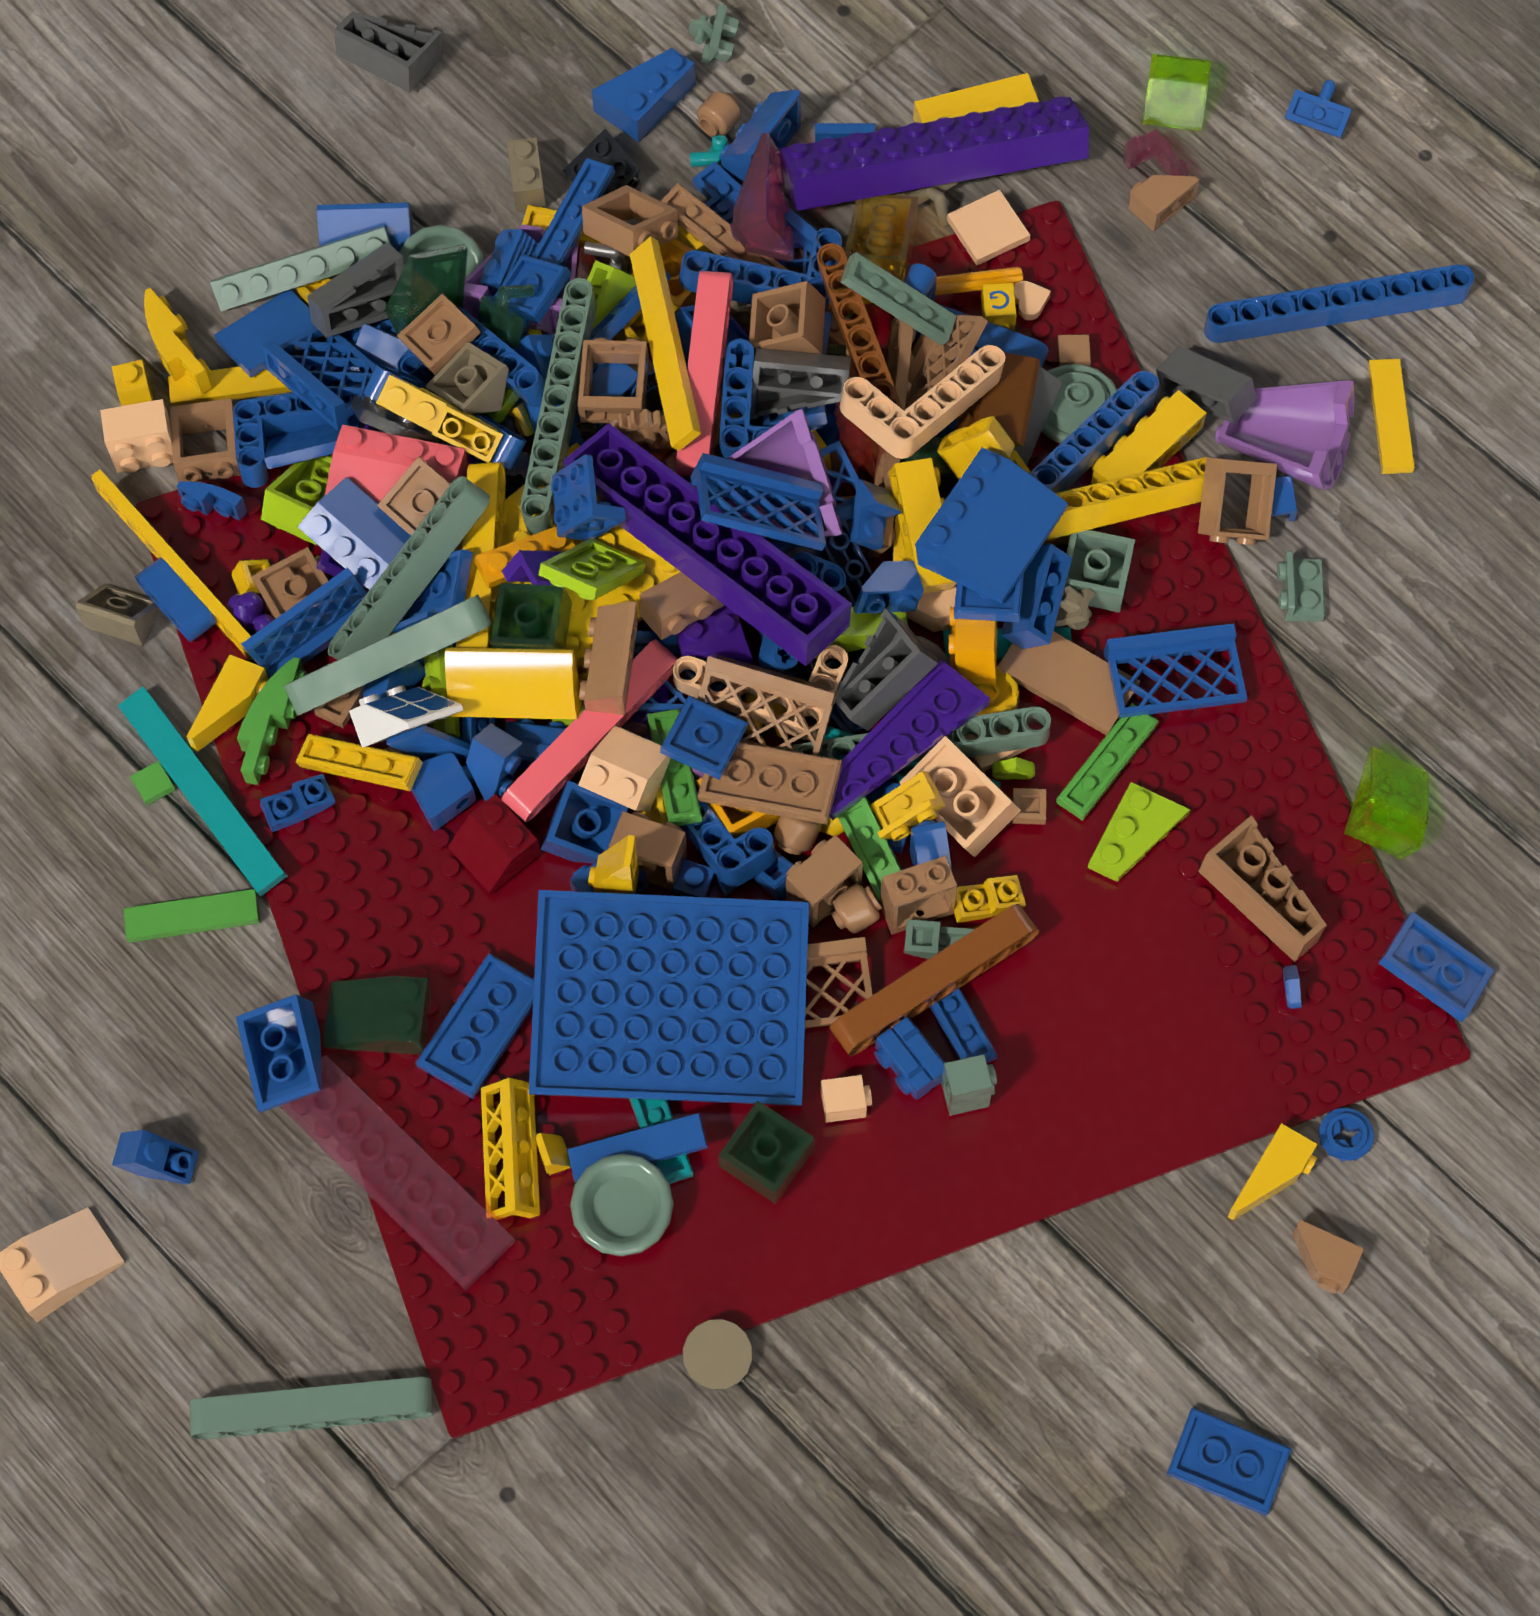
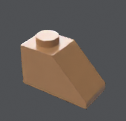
M1152 175L1144 182L1139 181L1131 189L1128 209L1152 231H1155L1197 196L1200 180L1196 176Z
M1299 1220L1292 1235L1310 1278L1318 1282V1287L1324 1291L1333 1294L1337 1292L1343 1294L1350 1284L1364 1248Z

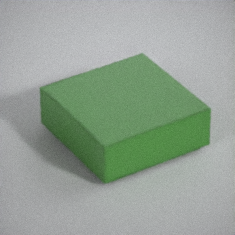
M159 761L130 776L146 806L175 791L172 782Z

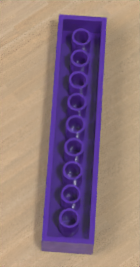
M1056 97L1053 100L1038 103L1027 102L1016 107H999L993 111L971 112L965 116L954 118L942 117L936 121L926 123L914 122L898 128H882L875 132L853 133L847 137L836 139L824 138L819 142L808 144L796 143L790 147L780 148L782 180L796 210L799 211L1089 158V126L1071 97Z
M611 424L605 425L564 460L565 468L584 455H592L597 502H609L611 506L625 508L626 520L618 524L803 665L807 666L850 627L851 602L762 536L701 521L697 488ZM716 505L710 506L711 511L724 514Z

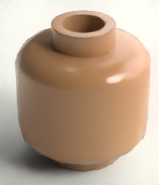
M713 92L697 110L699 127L710 136H725L741 119L738 99L731 93Z
M780 816L774 830V837L782 850L791 854L801 855L802 852L809 851L814 847L822 824Z
M855 884L834 898L833 905L835 911L831 915L841 930L847 927L850 932L859 933L879 920V910L882 909V906L869 886L864 888L859 884Z

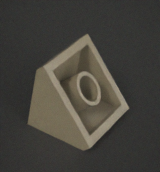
M467 342L425 387L428 391L440 396L467 414L501 411L509 369L502 362Z
M107 584L101 585L77 601L75 607L85 628L140 646L144 645L160 611L150 598Z

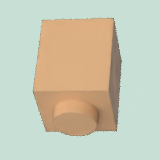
M862 1075L821 1080V1095L826 1123L866 1117L867 1106L872 1105L870 1086H863Z

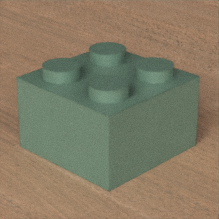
M1091 530L1071 534L1066 554L1072 557V562L1065 587L1071 586L1076 591L1089 588L1095 592V595L1090 600L1088 606L1120 613L1135 539Z

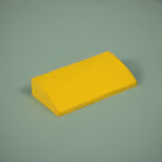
M446 648L447 699L460 703L463 711L450 717L578 718L583 702L579 699L580 684L574 650Z

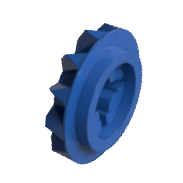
M1339 1108L1328 1113L1323 1118L1318 1130L1320 1145L1327 1151L1328 1156H1333L1341 1162L1357 1161L1370 1150L1374 1139L1373 1128L1369 1120L1362 1113L1350 1108ZM1340 1126L1346 1132H1357L1351 1137L1350 1146L1344 1139L1334 1140L1341 1132Z

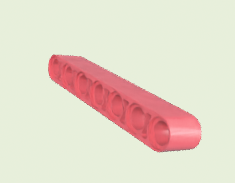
M700 271L698 277L687 372L701 434L683 449L677 450L676 473L681 477L691 476L702 453L709 455L714 453L733 293V274L730 272Z
M657 639L651 641L633 659L625 715L584 710L507 789L502 797V801L525 822L532 820L566 785L567 781H570L588 762L591 753L614 726L622 727L673 674V666L678 658Z

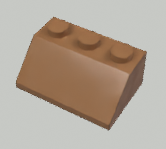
M628 601L598 607L597 617L590 618L588 636L594 638L592 649L586 648L584 657V668H589L587 680H581L579 699L584 700L586 711L625 715L638 627L636 602Z

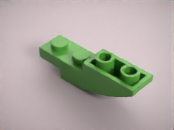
M293 657L267 681L254 699L242 722L237 740L241 750L246 752L241 767L246 783L259 785L261 775H266L268 771L269 756L267 754L270 745L274 746L276 743L278 727L288 729L291 718L295 719L297 716L283 686L307 675V671H304L300 658Z

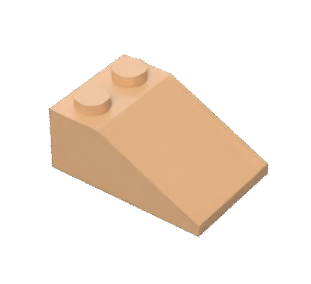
M946 736L899 782L903 784L921 771H927L945 804V807L936 812L937 817L935 819L938 822L944 821L946 830L974 857L1021 811Z
M88 1207L20 1238L0 1252L1 1273L27 1313L36 1322H39L125 1263Z

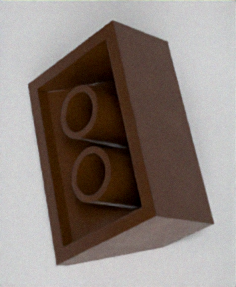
M1004 352L1005 362L1000 381L957 417L955 430L969 427L983 418L994 416L1015 444V448L1025 445L1040 360L1034 357Z

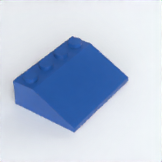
M982 447L915 543L918 565L1003 604L1068 508V503L1010 459Z

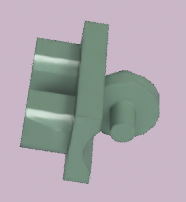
M720 3L717 6L716 15L711 16L709 22L708 16L701 15L700 19L692 20L689 25L688 31L695 37V43L702 44L705 40L700 62L709 65L712 58L725 62L729 60L733 52L734 43L721 39V35L733 39L738 29L739 20L726 15L727 6Z

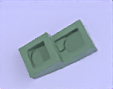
M907 919L904 953L930 959L974 929L941 927L940 922Z

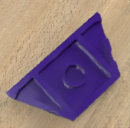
M727 606L715 610L707 618L697 620L686 626L680 633L675 634L681 657L692 656L707 660L709 655L715 653L748 664L753 663L738 615Z

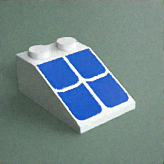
M402 685L385 691L387 694L385 698L379 699L378 695L374 694L360 699V706L350 710L349 713L363 748L421 725L427 726L461 712L463 708L460 703L423 688L416 687L406 690L405 686Z

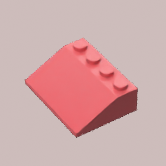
M342 424L332 455L325 495L343 479L349 477L379 504L417 457H422L445 479L452 483L460 476L467 477L469 465L466 450L464 448Z

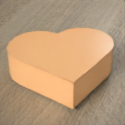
M1029 281L1016 283L1014 295L1019 315L1025 320L1038 318L1050 298L1051 291Z

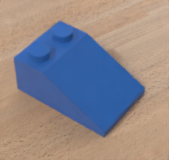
M295 994L236 1016L258 1112L262 1113L322 1091L321 1039L313 1002Z

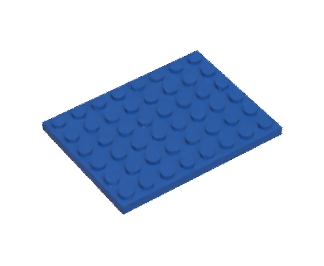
M539 890L529 1095L801 1106L809 902Z

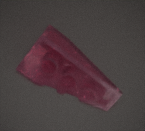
M767 132L760 136L733 209V223L730 225V229L735 241H740L747 252L791 261L793 260V231L790 226L786 227L784 213L789 212V206L780 188L785 185L781 155Z

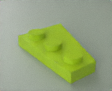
M1131 782L1088 864V868L1118 882L1145 857V854L1157 842L1162 841L1174 826L1182 822L1189 815L1190 809Z

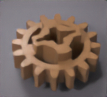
M643 409L641 413H636V411L630 410V414H618L619 420H610V424L648 453L661 454L662 448L669 449L671 447L665 416H660V411L650 412L647 409Z

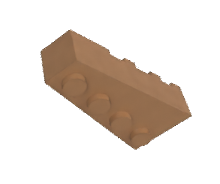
M1251 815L1206 854L1199 873L1296 962L1318 942L1326 924L1304 891L1297 888L1291 879V872L1286 865L1282 866L1273 853L1274 847L1267 838L1264 839L1257 829L1258 824Z

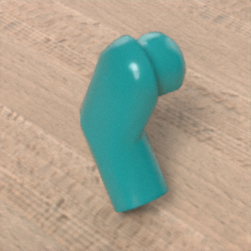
M716 135L712 138L713 145L707 151L690 152L691 167L709 166L714 161L719 164L721 162V152L728 144L727 137Z

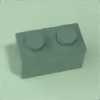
M984 1055L944 1063L941 1085L950 1116L989 1107L991 1095L995 1094L994 1085L997 1084L993 1065H987Z

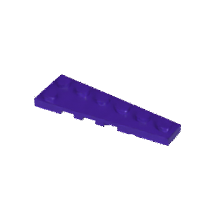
M941 659L842 760V769L829 817L832 820L837 818L936 745L944 736L947 737L990 704V698Z

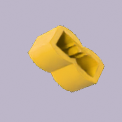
M991 416L983 418L969 427H963L947 434L942 438L937 452L956 477L960 479L982 447L1011 459L1015 444L995 417Z

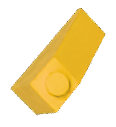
M229 655L186 736L192 750L200 751L246 716L254 699L269 680L264 667Z
M626 836L598 855L596 867H590L588 886L593 887L594 892L636 894L639 866L635 836Z
M1281 1123L1232 1206L1228 1218L1231 1220L1237 1219L1294 1184L1302 1172L1308 1175L1318 1157L1313 1155L1318 1144Z

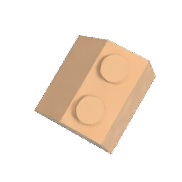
M614 726L591 753L579 786L635 811L650 812L671 758L660 753L662 745L621 727Z

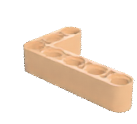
M983 346L905 411L869 381L861 377H852L844 383L840 410L846 418L892 456L901 459L908 458L998 384L1005 362V354L997 346Z
M837 645L826 647L817 659L809 682L837 690L847 672L848 655L846 651ZM692 656L679 658L673 666V681L677 690L698 699L706 671V662ZM829 659H837L842 665L837 669H830L825 665V662ZM684 670H692L696 673V676L691 680H684L679 674ZM712 676L710 685L713 682L720 681L727 686L720 692L713 691L709 687L715 700L731 692L724 679ZM732 682V684L734 685L735 689H737V688L743 686V685H740V684H737V683ZM746 687L737 692L740 697L744 693H752L756 696L757 699L753 703L743 702L746 709L762 702L757 690L754 688ZM764 692L766 698H769L774 695L771 693ZM733 695L717 703L723 709L736 714L742 713ZM779 696L769 702L771 707L778 704L786 707L787 712L785 714L776 715L778 719L794 711L787 698ZM706 697L705 702L711 703L709 698ZM795 701L798 708L805 705L804 703ZM765 705L749 712L753 720L768 725L774 722ZM809 706L800 712L803 717L811 716L815 718L818 722L817 724H819L824 709ZM796 714L780 722L785 732L790 735L797 736L805 731ZM819 728L812 731V734L814 735L815 739L817 737ZM808 735L801 737L803 740H810Z

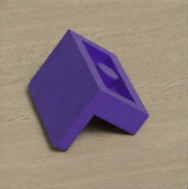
M519 550L502 570V573L507 582H531L534 585H552L550 580L538 575L542 562L562 552Z

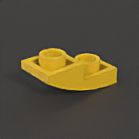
M1018 876L988 878L983 884L957 887L954 907L957 923L993 917L1015 904H1020L1024 908L1026 903Z

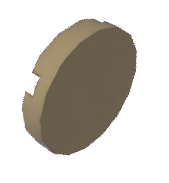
M723 1319L707 1320L697 1325L687 1335L682 1349L683 1364L689 1376L699 1385L712 1390L727 1389L739 1383L748 1373L752 1361V1346L746 1333L736 1324Z

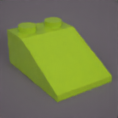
M333 454L294 463L265 489L261 520L316 545L298 526L316 503L325 496Z

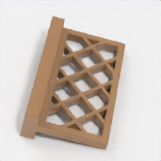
M956 315L949 341L942 346L921 333L911 352L914 355V361L908 376L911 390L906 400L905 410L970 357L988 323L982 316Z
M715 653L708 656L698 700L705 703L706 697H708L711 702L709 705L720 709L717 703L733 695L742 713L735 717L745 716L754 732L742 738L740 742L774 748L766 745L760 733L776 725L785 741L775 747L776 749H781L787 745L790 751L796 752L792 742L808 735L814 746L812 755L819 756L839 690ZM712 676L724 679L731 692L715 700L709 689ZM732 682L737 683V684H740V685H743V686H741V687L735 689V687H734V685L732 684ZM746 687L756 689L762 699V702L749 709H746L737 693ZM764 692L771 693L774 695L769 698H766ZM781 696L788 699L794 711L778 719L769 702ZM795 701L804 703L805 705L798 708ZM765 705L774 722L758 730L749 712ZM809 706L824 709L821 722L809 728L800 711ZM796 714L805 731L789 739L780 722ZM819 728L817 737L815 739L814 735L812 734V731ZM756 736L759 743L751 741L749 739Z
M865 937L808 944L807 975L813 967L820 966L832 975L821 989L806 978V985L816 991L817 995L808 1007H805V1016L809 1015L813 1018V1020L805 1021V1029L831 1025L840 1017L836 1016L840 1010L844 1013L849 1011L844 1007V1004L854 991L864 999H868L873 995ZM860 961L862 975L855 984L839 974L846 963ZM840 964V965L837 967L836 970H834L833 968H831V967L829 966V965ZM835 977L851 988L840 1003L824 992ZM862 981L864 984L865 992L858 988ZM821 996L837 1007L828 1018H820L810 1011Z

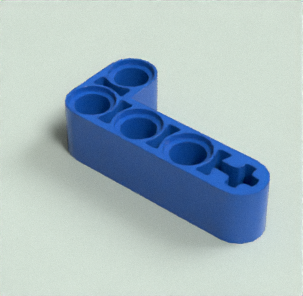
M744 339L730 341L725 352L718 447L719 456L725 459L770 429V427L750 426L754 348L750 342ZM736 358H742V368L736 367ZM737 384L741 385L744 388L741 390L733 389L731 386ZM738 413L742 417L735 419L730 417L729 414ZM734 441L739 443L740 446L730 447L726 443Z
M800 552L791 557V559L822 582L825 579L828 586L834 591L838 592L845 586L846 575L837 564L806 552ZM763 635L758 657L759 667L784 673L797 664L798 660Z
M698 800L702 822L679 826L721 882L727 886L737 887L769 868L776 860L773 837L767 829L754 828L734 839L706 802ZM717 840L720 841L719 843H717V844H715V845H710V844H709V843L712 842V841H717ZM757 847H766L761 851L754 850ZM730 864H738L734 868H726Z

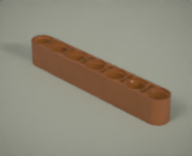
M826 244L819 249L817 254L819 273L856 375L869 381L903 410L862 297L840 282L848 262L845 251L838 244ZM829 261H838V264L836 265H826V263ZM840 287L848 288L846 292L842 293L835 291ZM849 314L858 315V317L853 320L845 318ZM859 341L868 342V345L864 347H858L855 344ZM869 368H877L879 370L875 374L865 373Z
M1020 904L1012 905L841 1015L831 1024L829 1029L847 1054L854 1056L874 1044L880 1035L890 1028L892 1029L894 1025L904 1018H914L1031 942L1038 935L1039 929Z

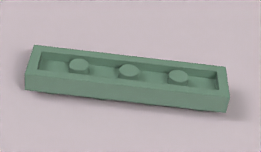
M857 252L849 256L840 281L842 284L942 346L949 341L956 315Z

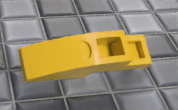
M151 288L146 289L144 295L145 317L154 346L163 366L174 381L186 376L201 394L212 388L208 378L211 371L202 358L197 360L194 357V351L185 333L188 330L186 322L180 314L174 315L171 312V306L163 295L158 297Z
M393 374L389 375L376 404L431 431L432 435L456 447L464 448L466 452L487 463H490L503 436V433L474 415L464 413L440 396L422 387L418 388Z

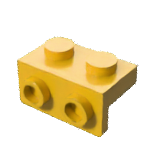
M921 771L870 806L882 827V830L877 832L880 839L899 841L910 835V829L918 823L921 824L924 821L935 819L937 817L936 812L945 807V804L929 773Z

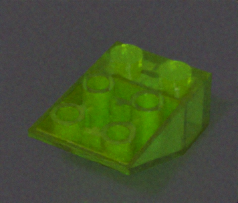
M1372 746L1368 752L1344 833L1402 860L1420 850L1429 821L1428 772Z

